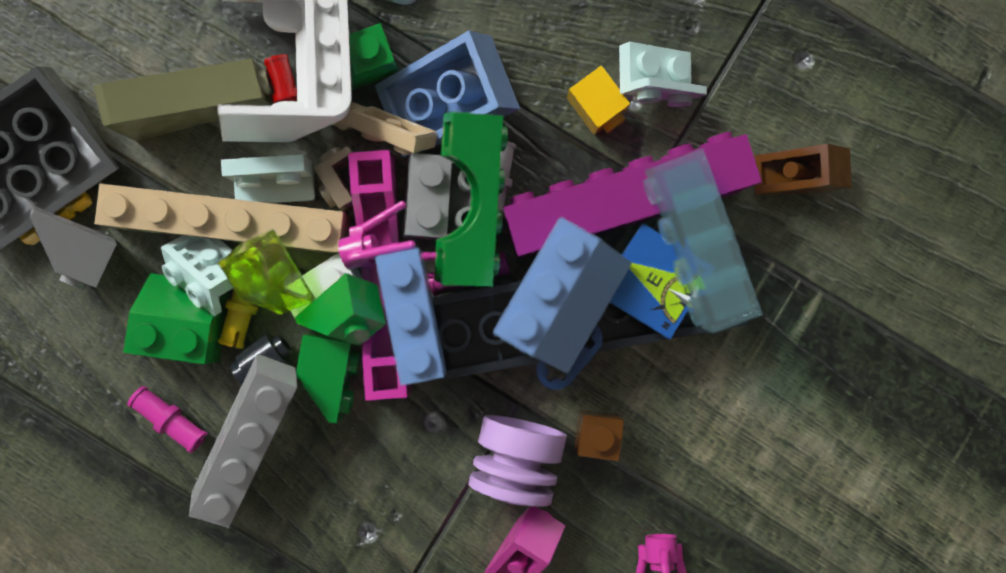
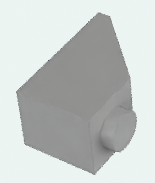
M33 206L30 219L54 271L61 274L60 280L80 289H84L86 284L97 287L117 245L115 239Z

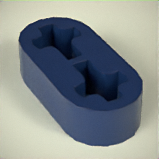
M597 325L589 336L593 341L592 345L589 347L583 346L568 374L566 373L562 379L554 376L551 380L546 378L548 374V369L545 366L546 363L538 360L536 371L539 380L544 386L558 390L565 388L574 380L602 345L603 336Z

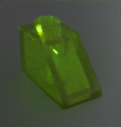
M274 229L242 242L218 262V265L240 299L278 314H283L311 303L315 299Z

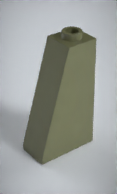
M252 58L93 85L103 126L134 141L219 120L218 105L272 106L269 93H273V88L267 69L262 70Z

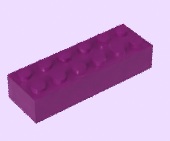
M731 131L708 138V143L700 145L698 149L693 150L691 143L667 151L668 155L661 157V160L655 162L652 156H646L629 162V167L624 168L622 172L614 174L612 168H606L589 174V179L579 185L574 186L573 180H567L551 185L549 187L550 191L546 195L534 198L533 192H527L510 198L509 206L503 207V216L516 259L520 260L537 255L557 220L561 217L596 237L738 194L761 183L762 181L747 134L733 138Z

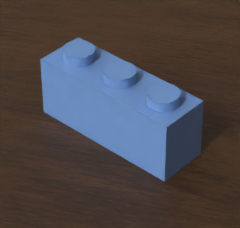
M416 248L375 257L400 385L444 377L447 371L423 251Z

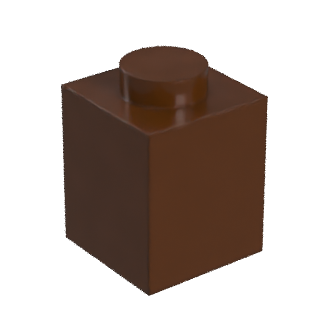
M579 410L574 447L577 455L619 461L624 420L616 414Z

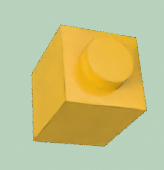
M602 65L571 87L567 94V100L593 135L602 129L608 134L626 120L623 114L630 106V103L623 94H620V89Z

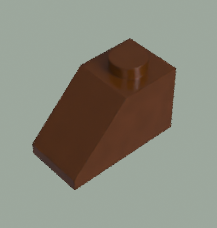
M822 144L754 155L762 181L755 185V195L817 193L852 188L850 148Z

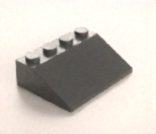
M36 66L0 91V250L34 227L30 219L33 206L54 214L119 169L80 103L52 67Z

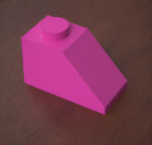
M529 506L515 522L484 573H541L549 565L566 525L553 518L547 511L541 510L536 506Z

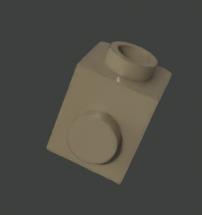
M335 147L324 153L320 157L321 163L313 168L324 184L318 189L331 208L337 205L340 210L346 213L354 208L350 189L338 171L349 165L348 153L354 152L349 147L344 149Z

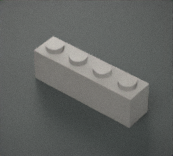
M260 354L256 355L192 490L189 510L190 517L229 528L297 388L295 367Z

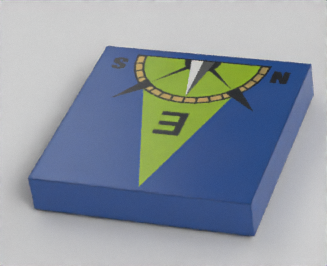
M642 223L622 253V256L631 261L632 264L609 303L667 339H671L714 267Z

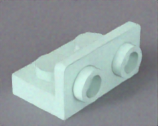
M635 42L619 45L620 94L637 96V101L641 103L667 100L668 106L671 107L689 106L692 104V99L707 95V86L691 84V52Z
M304 154L221 160L222 176L234 182L235 199L277 204L314 201L316 198L314 164Z
M182 235L161 247L165 264L162 265V270L167 280L173 286L180 285L196 307L200 308L203 306L213 316L222 312L219 296L252 277L251 265L220 239Z

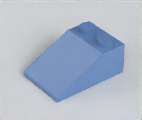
M473 31L465 32L375 85L384 111L436 131L437 139L435 146L442 144L443 114L454 111L505 117L520 109L492 36ZM402 154V157H403V158H407V157L410 156V155Z

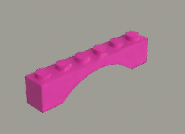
M390 150L348 153L351 196L356 226L365 223L398 203L395 157ZM399 212L366 232L367 235H375L380 247L401 243ZM377 266L367 269L361 267L362 278L378 285L386 325L367 341L363 342L365 400L408 397L412 393L411 384L400 385Z

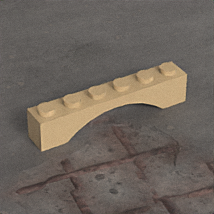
M99 184L94 224L115 229L222 239L337 254L339 253V240L349 237L351 216L342 211Z

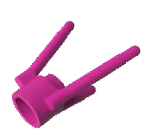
M404 201L384 210L363 224L350 227V236L339 240V254L342 263L348 270L360 267L364 269L377 266L375 259L377 256L415 248L416 244L414 241L380 247L375 235H367L366 233L405 209L406 203ZM423 252L424 261L435 260L436 252Z
M646 535L645 545H638L639 559L636 573H645L647 562L650 563V569L653 571L671 573L676 565L677 573H687L683 561L682 544L677 543L676 535Z

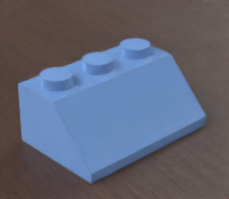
M559 218L496 325L493 334L531 356L568 374L632 262L600 239L564 218Z

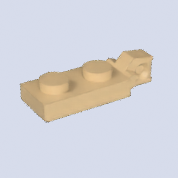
M354 102L350 103L348 114L342 120L333 124L343 131L353 128L362 132L361 136L365 139L377 142L385 141L393 144L395 151L405 155L434 148L437 134L434 130L374 106L364 107Z

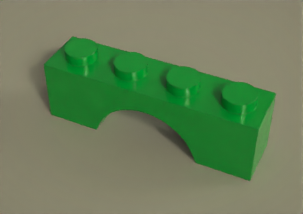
M454 111L443 114L441 156L453 162L464 173L470 187L471 203L470 210L463 224L449 235L436 239L434 281L442 285L493 287V276H497L499 273L500 257L499 253L495 252L496 235H499L502 230V213L498 210V193L501 194L505 186V172L503 168H500L501 151H505L508 141L507 127L503 126V116Z

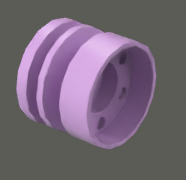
M485 415L478 443L494 451V456L483 455L474 458L473 465L482 471L472 472L468 485L482 494L513 505L542 507L551 505L553 491L545 486L556 485L557 476L549 470L542 468L541 464L561 463L567 434L557 429L526 420L500 415Z

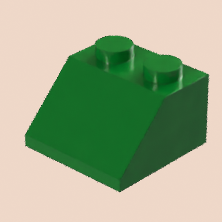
M150 273L129 312L123 353L199 364L219 362L222 344L218 343V339L221 336L226 318L227 308L224 306L226 299L229 298L230 290L219 296L222 312L213 316L203 306L200 308L196 307L180 285L173 286L165 275Z

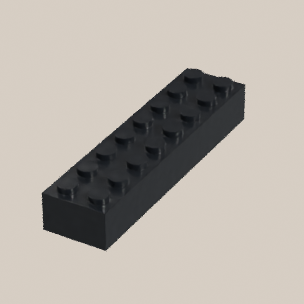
M727 244L688 251L713 266L714 269L671 339L747 325L733 245ZM521 282L432 297L447 374L441 378L421 381V383L538 362L539 359L493 334L496 325ZM611 303L607 305L596 324L603 336L602 345L598 352L667 340L666 337ZM590 337L585 343V346L587 347L591 346L593 343Z

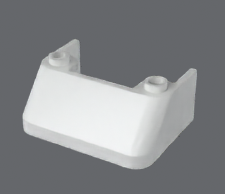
M222 0L263 3V18L270 28L279 32L295 33L297 102L282 101L270 107L218 105L222 141L292 142L334 124L348 114L351 103L347 0Z

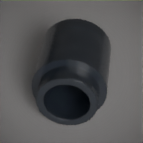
M267 333L238 354L236 361L230 365V368L235 378L242 385L257 354L291 366L290 356L293 355V350L281 335L274 337Z

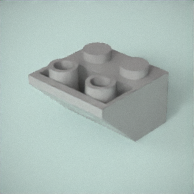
M410 154L407 160L404 200L406 208L403 214L402 238L436 241V239L454 232L463 224L470 210L471 192L464 173L453 162L440 155Z

